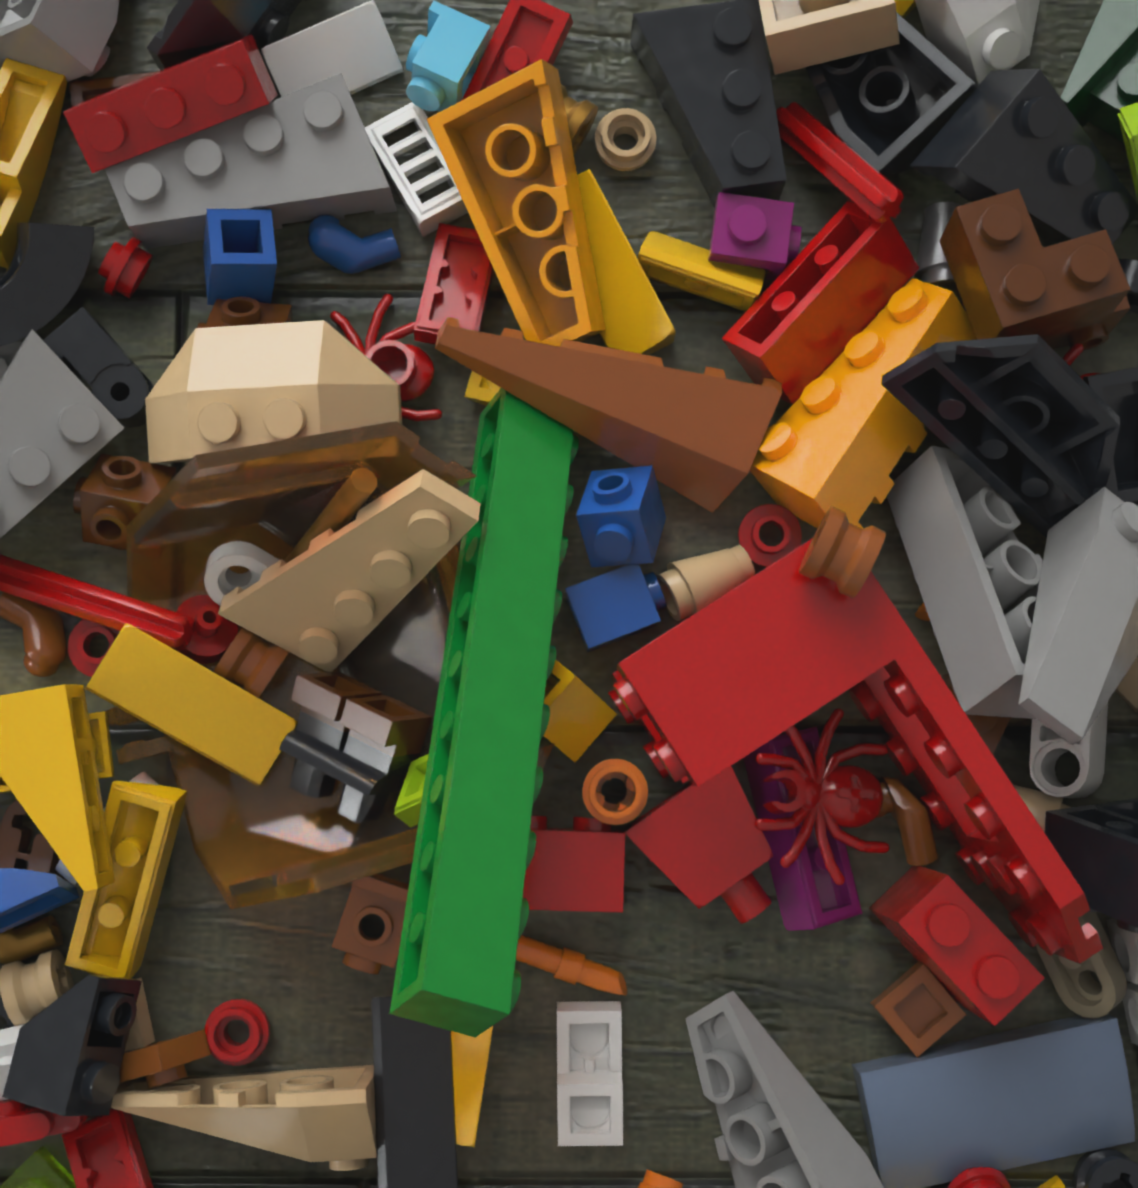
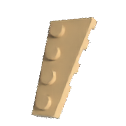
M422 469L359 509L356 520L337 532L329 528L312 539L309 549L288 563L283 559L263 570L260 580L245 590L238 586L224 595L218 614L326 672H332L478 522L481 503Z

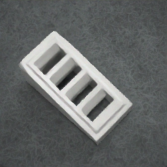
M411 102L366 126L365 130L378 159L419 232L424 237L437 230L439 223L448 224L467 214L468 211L426 120L428 118L423 109ZM414 122L418 129L417 132L389 147L387 146L383 137ZM424 142L429 148L428 151L399 166L395 159L396 157ZM434 162L438 164L440 169L412 184L408 181L407 177ZM445 181L448 182L451 187L450 189L421 203L418 198L419 195Z

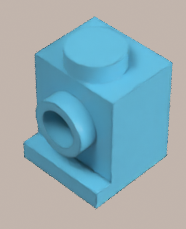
M433 1L428 9L427 37L421 34L418 35L407 57L406 70L412 72L411 81L406 88L408 98L416 106L426 111L440 112L460 102L489 44L490 26L437 1Z

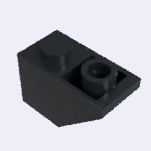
M88 975L22 1026L19 1030L2 1097L62 1116L109 1115L112 1100L120 1082V1068L130 1028L136 1018V1003L142 981L132 978Z

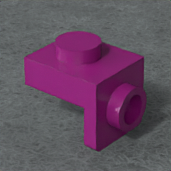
M719 192L715 204L708 261L766 269L765 279L774 281L783 272L786 264L791 263L799 253L802 228L801 226L792 225L794 203Z

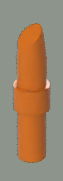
M521 935L518 939L517 961L552 973L553 978L572 985L579 983L598 991L616 995H627L626 982L621 972L585 958V954L566 947L560 949Z

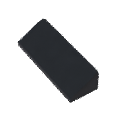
M392 996L372 998L371 1006L378 1188H458L451 1031L391 1015L389 1013Z

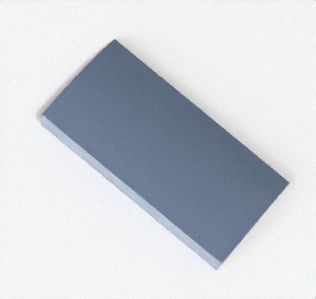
M1109 1014L1100 1018H1086L1078 1015L929 1047L918 1058L911 1052L852 1064L874 1169L884 1188H924L951 1182L962 1171L973 1167H990L1002 1171L1135 1142L1133 1104L1122 1038L1117 1018Z

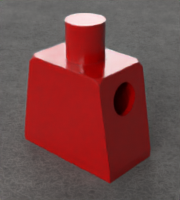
M731 766L699 787H695L689 782L623 829L630 840L698 909L704 907L720 895L739 923L744 924L759 915L772 903L752 872L769 861L774 855L763 831L755 827L757 818Z

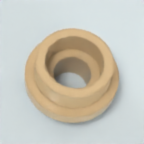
M621 108L611 111L601 119L596 128V152L607 166L615 170H636L645 165L655 151L656 131L654 125L646 115L635 109ZM621 134H629L635 138L637 144L632 149L622 150L615 145L614 139Z

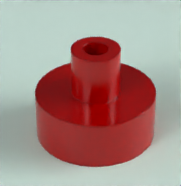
M209 595L191 597L185 600L176 612L192 617L195 621V630L188 647L184 650L176 651L199 664L216 662L222 658L238 634V625L218 614L220 605L215 603Z

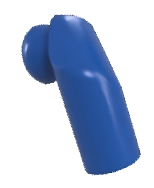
M320 215L310 223L308 229L310 248L319 259L343 273L355 274L401 258L392 228L360 238L341 226L339 220L331 215Z

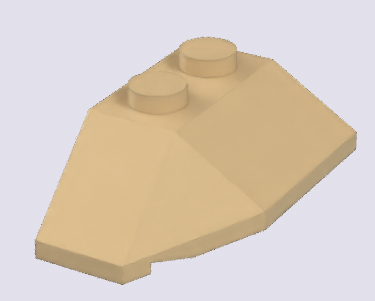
M324 320L195 328L145 399L149 464L404 450L400 385Z

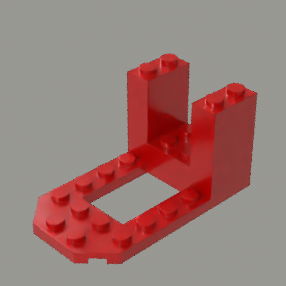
M810 539L620 661L616 666L618 670L611 674L610 677L615 684H613L614 689L609 691L608 695L628 725L639 720L652 741L642 748L662 779L670 775L675 782L678 781L682 784L689 780L695 787L706 783L848 690L861 714L869 722L877 718L891 739L884 745L888 747V755L895 766L904 776L913 773L926 792L919 799L927 807L932 822L941 831L949 827L962 847L955 855L966 874L977 886L985 882L987 887L1009 911L1008 918L1023 941L1031 948L1038 944L1050 956L1056 954L1078 964H1081L1103 949L1099 934L1089 922L1081 927L1078 919L1090 911L1085 893L871 571L862 588L853 599L840 593L836 582L826 577L820 576L810 579L800 574L799 568L812 541Z

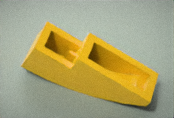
M8 58L5 59L0 69V266L8 268L15 253L17 222H29L50 160L67 87L65 75Z

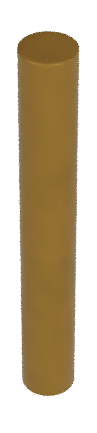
M358 468L352 472L285 559L286 563L307 551L310 541L329 528L337 532L348 524L377 487V478L372 471L366 468Z

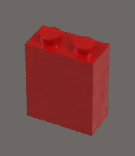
M912 866L869 907L905 948L928 968L958 1004L993 1026H996L1045 979L947 874L922 866Z

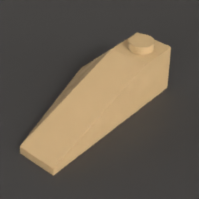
M374 1065L184 1077L152 1088H148L146 1080L124 1081L119 1084L111 1104L112 1109L307 1162L329 1161V1169L335 1171L361 1169L369 1165L370 1158H377Z

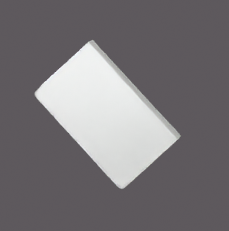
M373 0L261 49V53L281 97L340 73L343 75L350 94H354L404 72L378 7Z

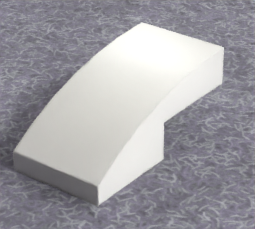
M621 1001L557 1002L558 1146H623Z

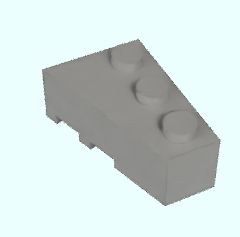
M33 329L22 342L0 381V538L124 429L119 421Z

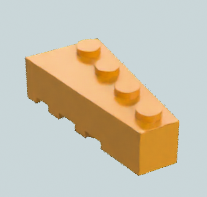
M540 59L426 120L525 340L560 347L563 339L581 342L605 331V324L559 72L556 67Z
M912 278L904 287L897 290L891 296L886 307L862 332L850 339L844 351L817 379L810 382L804 388L800 398L775 424L767 428L750 471L777 505L785 507L796 517L817 529L829 508L833 506L846 513L849 523L863 529L858 521L871 502L882 504L895 483L889 477V474L904 452L915 453L927 435L924 424L881 385L882 375L936 343L977 340L968 314L954 292Z

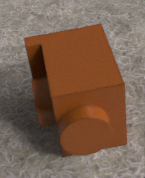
M363 868L355 873L351 884L352 888L332 948L345 952L342 963L346 966L365 973L378 975L382 964L392 968L397 965L409 883ZM375 914L382 918L385 924V931L381 937L371 938L363 932L362 920L366 915Z

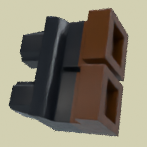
M338 671L299 674L296 676L291 697L292 701L302 705L297 727L285 736L279 750L295 757L289 787L305 796L322 798L332 796L337 779L344 783L337 806L340 815L356 823L379 820L389 792L402 789L411 762L419 758L432 716L388 695H381L382 692Z

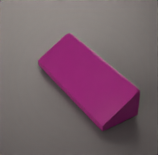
M817 726L799 730L811 754L813 763L815 762V752L820 741ZM781 734L744 757L758 819L791 817L794 812L776 815L763 807V804L771 801L786 803L788 800V789L782 782H763L768 775L785 770L786 768L760 765L755 760L758 753H774L792 757L803 766L790 737L787 734ZM803 821L794 829L763 831L774 855L768 862L786 930H814L863 914L846 845L835 840L830 835L827 827L826 835L835 862L845 878L843 885H836L825 867L815 837V826H813L811 836L800 856L788 868H783L780 865V859L790 850L801 830Z

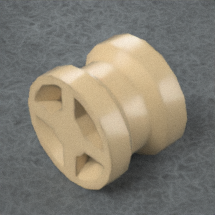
M55 949L42 953L36 962L27 965L18 960L2 966L0 970V992L6 1013L14 1026L28 1023L74 986L70 968L65 965L66 959L59 950Z

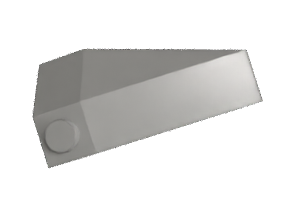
M1106 487L1100 489L1048 530L1018 703L1020 707L1071 745L1083 739L1138 657V506L1132 502L1122 501Z

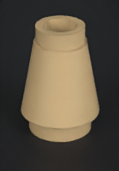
M736 545L730 549L726 548L669 562L667 564V571L656 577L666 601V609L676 621H680L692 616L754 576L755 569L746 550L741 545Z

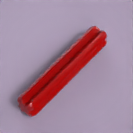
M792 102L786 108L779 107L776 110L780 138L877 223H884L890 217L896 218L901 213L902 208L900 204L904 198L902 191L802 105Z

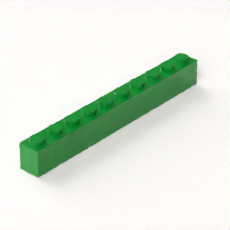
M503 388L499 389L485 407L479 419L468 492L469 497L481 503L479 520L461 538L389 1013L471 1037H477L508 1016L516 1005L521 989V974L519 970L515 969L518 939L525 929L529 914V904L527 899L523 898L525 871L532 861L536 847V834L530 830L533 803L539 795L543 782V769L537 765L539 743L547 729L550 717V708L544 704L546 681L553 670L556 660V648L550 645L552 624L559 613L562 603V592L556 588L558 569L565 558L568 548V538L562 535L564 516L570 507L574 493L573 486L568 484L569 469L579 445V437L573 434L574 431Z

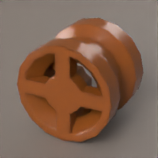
M831 506L806 551L799 568V573L810 579L820 576L826 577L836 582L840 593L853 599L862 588L874 566L884 543L886 532L873 525L863 529L848 522L844 511Z
M242 627L213 672L228 681L232 680L243 687V690L260 698L286 659L289 651L275 644H270L260 636Z

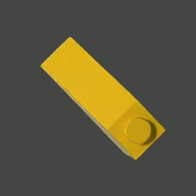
M62 684L0 695L1 778L84 892L98 890L115 883L84 685Z

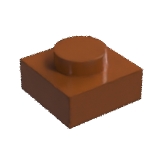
M919 961L870 1002L917 1058L966 1016L965 1012L934 975Z
M205 1029L125 1052L120 1068V1082L145 1076L148 1088H152L187 1077L186 1063L211 1055Z

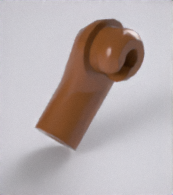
M3 592L0 596V617L23 630L24 652L26 653L23 659L24 667L29 673L37 677H49L55 674L59 664L65 660L67 653L63 619L55 610L47 606Z
M881 777L880 784L884 800L883 807L876 818L891 813L899 825L908 864L922 866L934 862L938 858L927 807L899 779Z

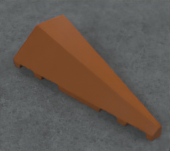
M447 317L439 329L435 349L634 467L653 465L656 480L712 513L749 473L782 395V383L764 377L762 384L758 385L726 379L723 369L706 366L704 374L664 367L660 357L563 339L559 347L524 340L522 331L504 328L501 335L460 328L459 319Z

